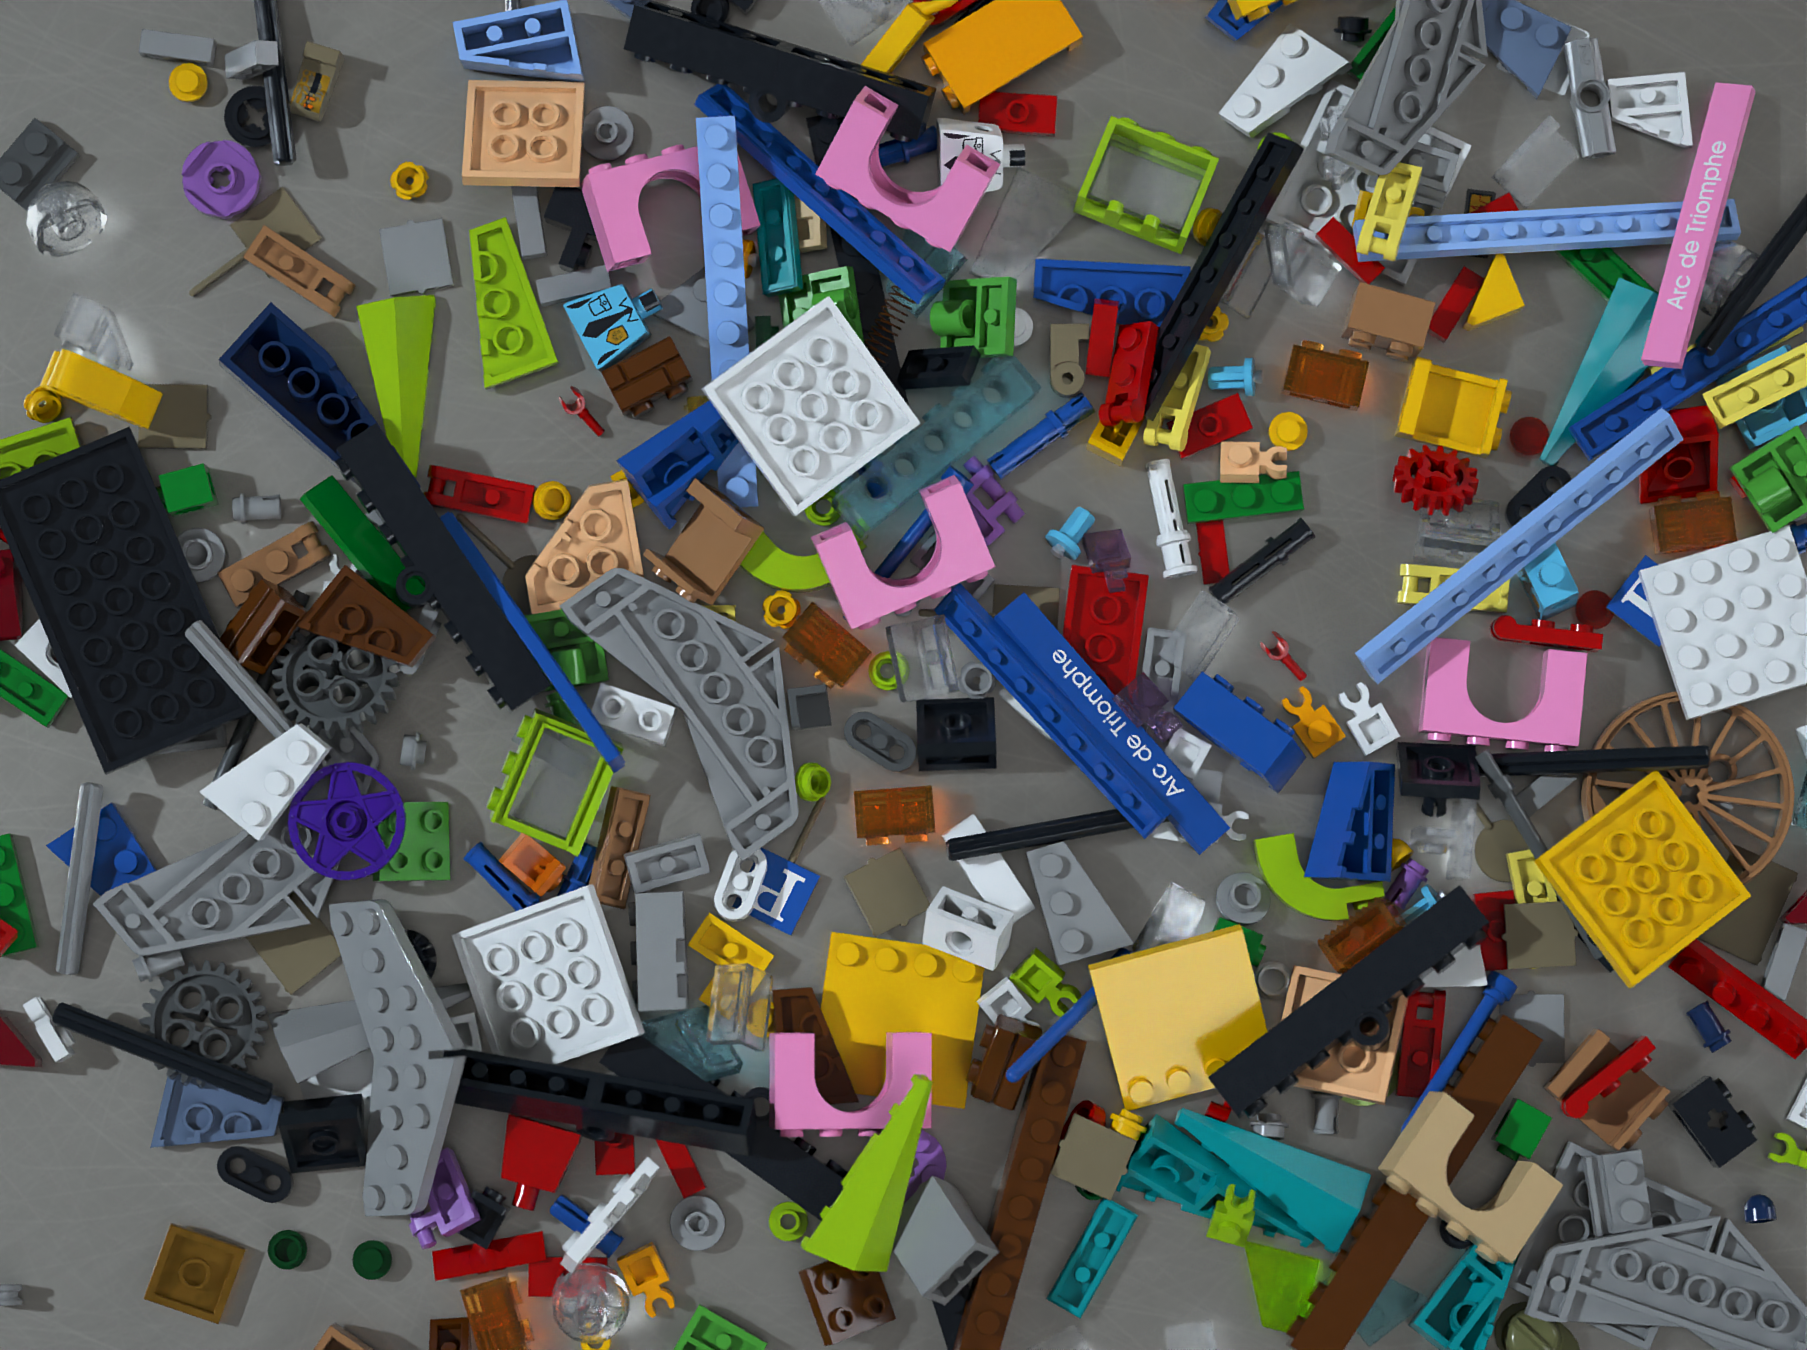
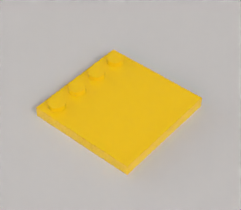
M1658 770L1650 772L1534 860L1537 867L1628 989L1634 987L1751 897V894Z
M1240 924L1088 965L1123 1105L1127 1111L1215 1088L1208 1077L1268 1032L1243 929Z
M831 932L821 1011L855 1093L877 1097L881 1092L886 1078V1032L932 1033V1105L965 1109L969 1082L966 1078L972 1061L979 1005L976 1001L981 996L984 967L927 945Z

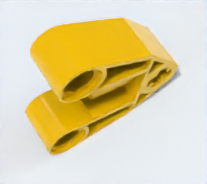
M62 349L61 352L54 350L40 383L41 387L59 393L64 398L149 430L163 396V393L131 377L66 349Z

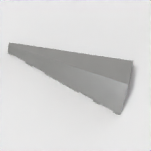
M468 983L435 987L446 1010L472 997ZM355 1000L273 1012L268 1015L279 1048L297 1084L303 1083L370 1048Z

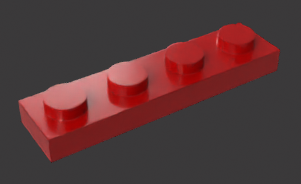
M1695 939L1672 958L1668 965L1670 969L1789 1056L1796 1059L1807 1048V1019L1703 943Z

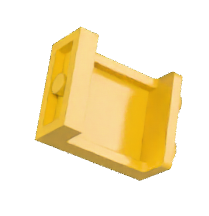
M1417 356L1413 361L1395 436L1436 447L1440 445L1447 450H1457L1459 453L1486 459L1491 450H1498L1503 429L1496 426L1500 412L1507 413L1512 391L1506 390L1508 380L1503 378L1494 380L1432 364L1430 359Z

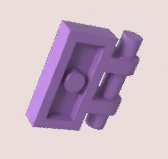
M974 455L963 465L972 475L969 480L974 484L966 497L988 547L1005 532V529L996 520L1001 514L1005 513L1015 524L1026 513L1016 503L1018 498L1011 491L1007 493L993 477L995 472L989 465L983 466ZM980 487L995 502L988 510L973 494Z
M450 1148L441 1150L428 1199L432 1211L426 1214L424 1210L419 1213L409 1214L411 1219L409 1228L413 1237H418L422 1249H429L437 1244L432 1232L436 1226H438L441 1235L449 1237L481 1220L474 1200L470 1197V1190L454 1150Z

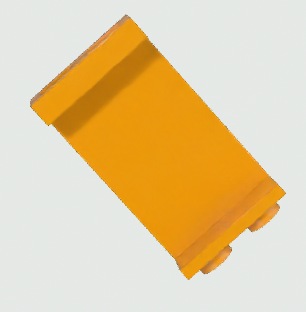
M994 0L924 42L923 51L925 55L921 59L930 75L934 77L938 74L946 86L941 89V92L952 109L959 107L962 114L965 115L970 112L971 105L1065 48L1070 52L1081 45L1083 35L1061 0Z

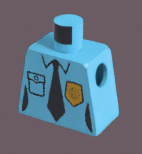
M623 284L563 304L596 369L600 372L618 363L646 341L652 334L644 319L663 309L652 288L632 298L627 287Z
M1556 543L1552 544L1517 572L1539 620H1547L1576 606L1579 591Z

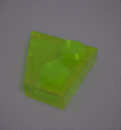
M1246 1240L1244 1249L1247 1255L1261 1325L1266 1328L1286 1332L1298 1314L1304 1317L1309 1305L1307 1298L1313 1289L1320 1259Z

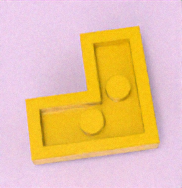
M709 912L688 943V946L720 967L698 1000L732 1021L774 958V955Z

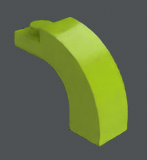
M857 522L851 529L861 552H863L867 548L864 541L868 538V533ZM764 532L761 533L739 565L758 582L780 591L804 593L831 586L818 553L811 556L788 554L779 549Z
M1294 833L1252 841L1258 869L1268 888L1283 904L1306 917L1324 921L1349 919L1348 903H1353L1354 910L1376 907V899L1385 897L1382 881L1338 889L1324 887L1314 882L1311 878L1304 877L1305 872L1299 862Z

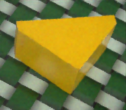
M1495 254L1485 274V279L1478 290L1462 327L1463 329L1468 331L1474 330L1520 312L1525 306L1505 255Z
M1143 417L1141 422L1128 424L1122 420L1118 425L1107 427L1103 426L1099 420L1087 443L1086 449L1121 466L1145 417Z

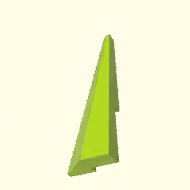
M435 295L394 297L356 306L387 439L394 446L415 478H417L420 458V440L429 374L428 365L433 336L434 309L436 308Z
M914 1074L910 1079L913 1083L912 1088L900 1105L894 1103L889 1111L892 1117L881 1134L874 1133L841 1182L844 1189L832 1207L825 1206L820 1213L822 1221L811 1238L805 1236L802 1240L801 1247L805 1251L853 1271L887 1272L933 1084L926 1075Z

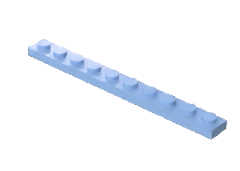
M735 116L696 118L712 381L749 354ZM738 442L717 469L718 490L739 507H757L759 504L756 464L741 443Z
M1727 199L1716 241L1737 240L1741 234L1735 199ZM1683 201L1408 217L1396 260L1672 244ZM1365 219L1355 220L1353 225L1356 249ZM1378 231L1374 233V237L1386 240L1389 234ZM1369 252L1368 255L1357 253L1358 262L1386 260L1383 259L1382 254Z
M1663 408L1659 409L1359 649L1355 654L1368 675L1379 684L1680 443L1683 437L1671 415Z

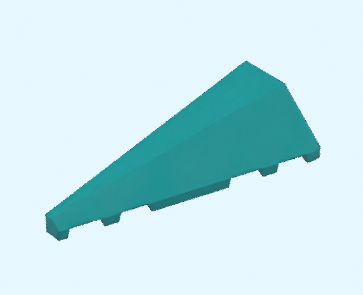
M1622 278L1618 279L1540 456L1543 464L1556 466L1563 454L1576 443L1568 430L1570 426L1630 389L1644 375V370L1648 366L1643 364L1641 357L1658 294L1654 291Z
M1185 1108L1178 1111L1174 1124L1179 1128L1184 1127L1202 1142L1201 1146L1208 1152H1214L1229 1165L1228 1169L1274 1207H1280L1297 1222L1296 1225L1301 1230L1311 1233L1323 1243L1325 1250L1332 1254L1337 1253L1360 1212L1371 1174Z
M1156 1114L1144 1126L1148 1128L1146 1134L1142 1132L1139 1140L1136 1142L1126 1165L1128 1172L1121 1176L1115 1191L1120 1192L1122 1187L1144 1193L1145 1200L1155 1202L1156 1198L1159 1197L1181 1204L1182 1211L1211 1219L1217 1200L1224 1201L1226 1189L1230 1184L1235 1185L1234 1194L1239 1198L1247 1197L1249 1191L1254 1189L1228 1169L1229 1166ZM1256 1192L1253 1207L1255 1216L1252 1226L1262 1228L1263 1235L1274 1238L1276 1233L1299 1239L1300 1246L1306 1248L1314 1241V1236L1311 1233L1301 1230L1296 1225L1297 1222L1280 1207H1274Z
M1473 1243L1408 1325L1439 1350H1485L1516 1259L1513 1263L1497 1261L1495 1264H1492L1475 1252L1478 1246Z

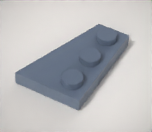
M1482 0L1487 49L1537 99L1572 27L1516 0Z
M179 1073L172 1080L167 1077L150 1148L276 1136L279 1113H282L285 1097L272 1095L266 1105H262L208 1083H205L204 1088L201 1089L197 1085L195 1078H192L190 1083L184 1086L181 1082L182 1073Z

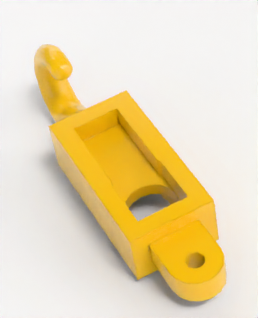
M932 0L907 4L861 65L892 74L933 22L935 17L932 14L951 7L958 0Z

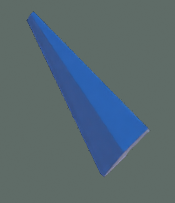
M709 400L616 461L632 487L664 526L671 529L677 522L674 516L688 499L693 502L695 499L686 491L695 478L702 481L710 469L717 471L739 440Z

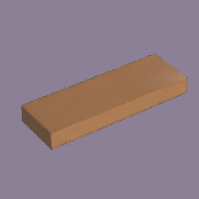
M614 786L610 787L589 885H594L599 902L602 905L620 909L626 908L631 881L623 854L639 850L651 795Z

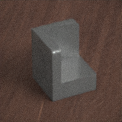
M826 684L787 689L793 731L832 726Z

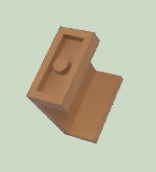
M695 478L686 491L701 504L665 556L646 549L643 556L654 564L652 571L657 576L669 583L674 581L678 585L675 591L683 598L692 603L699 599L713 605L765 528L720 490Z
M1593 1029L1542 1088L1561 1103L1564 1096L1621 1051L1609 1042L1611 1039L1600 1029ZM1631 1070L1627 1071L1618 1078L1621 1085L1605 1098L1598 1094L1588 1102L1589 1108L1587 1113L1583 1117L1578 1118L1613 1150L1619 1151L1623 1146L1627 1150L1631 1148L1643 1132L1639 1127L1648 1117L1652 1120L1656 1119L1668 1105L1665 1098L1670 1091L1665 1086H1659L1642 1070L1635 1074Z

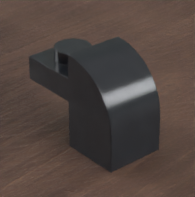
M555 187L545 211L544 219L548 224L571 232L558 264L564 271L569 273L575 272L579 266L585 268L593 249V246L588 244L589 239L598 241L582 190L576 187Z

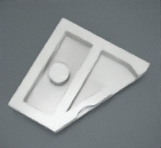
M1685 72L1616 78L1606 81L1610 92L1608 104L1611 121L1682 148H1691L1693 146Z

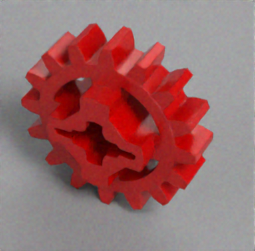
M1423 445L1420 453L1411 448L1408 450L1407 457L1400 455L1398 464L1395 465L1392 481L1395 484L1393 490L1394 493H1402V503L1412 501L1414 503V511L1424 507L1427 508L1428 515L1432 516L1435 510H1440L1444 516H1448L1450 508L1460 513L1463 511L1464 504H1472L1479 479L1476 478L1478 470L1477 468L1469 467V458L1459 460L1457 458V450H1453L1448 454L1444 453L1443 446L1439 445L1436 451H1431L1427 445Z

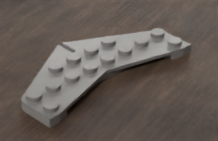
M1396 0L1395 21L1331 131L1324 154L1368 175H1386L1390 173L1484 68L1485 64L1460 52L1461 49L1476 58H1488L1482 0Z
M623 568L609 570L559 606L575 627L683 712L730 845L742 861L795 823L799 809L779 647L750 668L745 663V661L774 641L773 639L702 605L692 603L681 595Z
M355 726L349 727L348 738H344L341 729L335 730L332 739H328L325 729H321L317 735L331 747V750L324 758L327 763L326 766L342 762H354L367 765L376 770L378 769L379 757L376 749ZM353 771L361 794H368L374 778ZM331 775L316 783L304 797L303 801L327 800ZM290 803L264 840L258 841L243 829V831L232 838L130 883H124L108 890L92 904L134 953L139 956L148 957L312 925L288 896L295 892L318 919L334 879L312 870L296 853L288 828ZM298 823L302 844L313 858L320 833ZM340 862L332 870L337 871Z
M384 899L329 904L331 928L337 941L374 1058L363 1191L365 1216H393L419 1213L426 1208L466 1059V1056L440 1057V1051L465 1048L392 905Z
M1718 1215L1553 1245L1545 1252L1524 1312L1528 1316L1548 1322L1568 1321L1685 1327L1716 1350H1807V1307L1729 1219L1724 1218L1713 1253L1709 1252L1721 1217Z

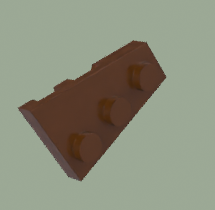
M346 565L343 566L296 625L305 631L411 668L414 667L437 638Z
M812 987L772 990L775 1033L808 1032L814 1034V1076L817 1089L822 1098L829 1105L859 1102Z

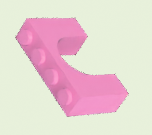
M864 86L853 101L815 175L824 179L831 188L841 189L857 198L864 207L876 209L890 217L897 226L910 229L923 236L933 247L943 248L951 252L1000 164L966 145L956 159L946 180L938 188L926 192H915L898 186L887 176L881 166L879 144L899 105Z
M682 144L662 150L661 156L648 159L647 154H640L626 159V165L612 168L611 163H605L588 170L589 174L582 180L580 187L607 272L644 263L652 254L638 208L639 196L645 185L659 179L678 180L690 186L700 197L697 146L684 149ZM738 155L743 237L753 234L760 226V221Z
M955 475L919 490L935 529L936 546L929 563L913 576L903 579H889L873 572L867 566L854 533L847 522L811 537L851 630L857 627L860 630L873 627L881 621L880 617L893 611L895 614L905 613L917 605L916 601L930 596L932 599L942 597L952 591L951 586L964 580L967 583L981 580L988 575L987 570L995 567L963 487Z
M1436 637L1427 644L1419 733H1428L1427 740L1451 742V736L1467 737L1466 744L1490 746V740L1505 741V748L1528 751L1529 744L1544 745V752L1568 751V748L1574 749L1579 746L1588 653L1554 649L1544 651L1540 693L1535 707L1522 720L1501 723L1490 720L1479 713L1469 698L1467 672L1470 641Z
M886 1032V1078L883 1088L870 1104L854 1111L837 1110L829 1105L820 1095L814 1076L813 1033H769V1128L780 1129V1137H803L804 1129H819V1136L825 1137L843 1136V1129H858V1136H873L874 1133L880 1135L882 1129L885 1128L892 1117L889 1111L894 1103L900 1105L912 1088L913 1083L910 1080L914 1074L926 1075L932 1081V1033ZM932 1088L922 1128H932Z

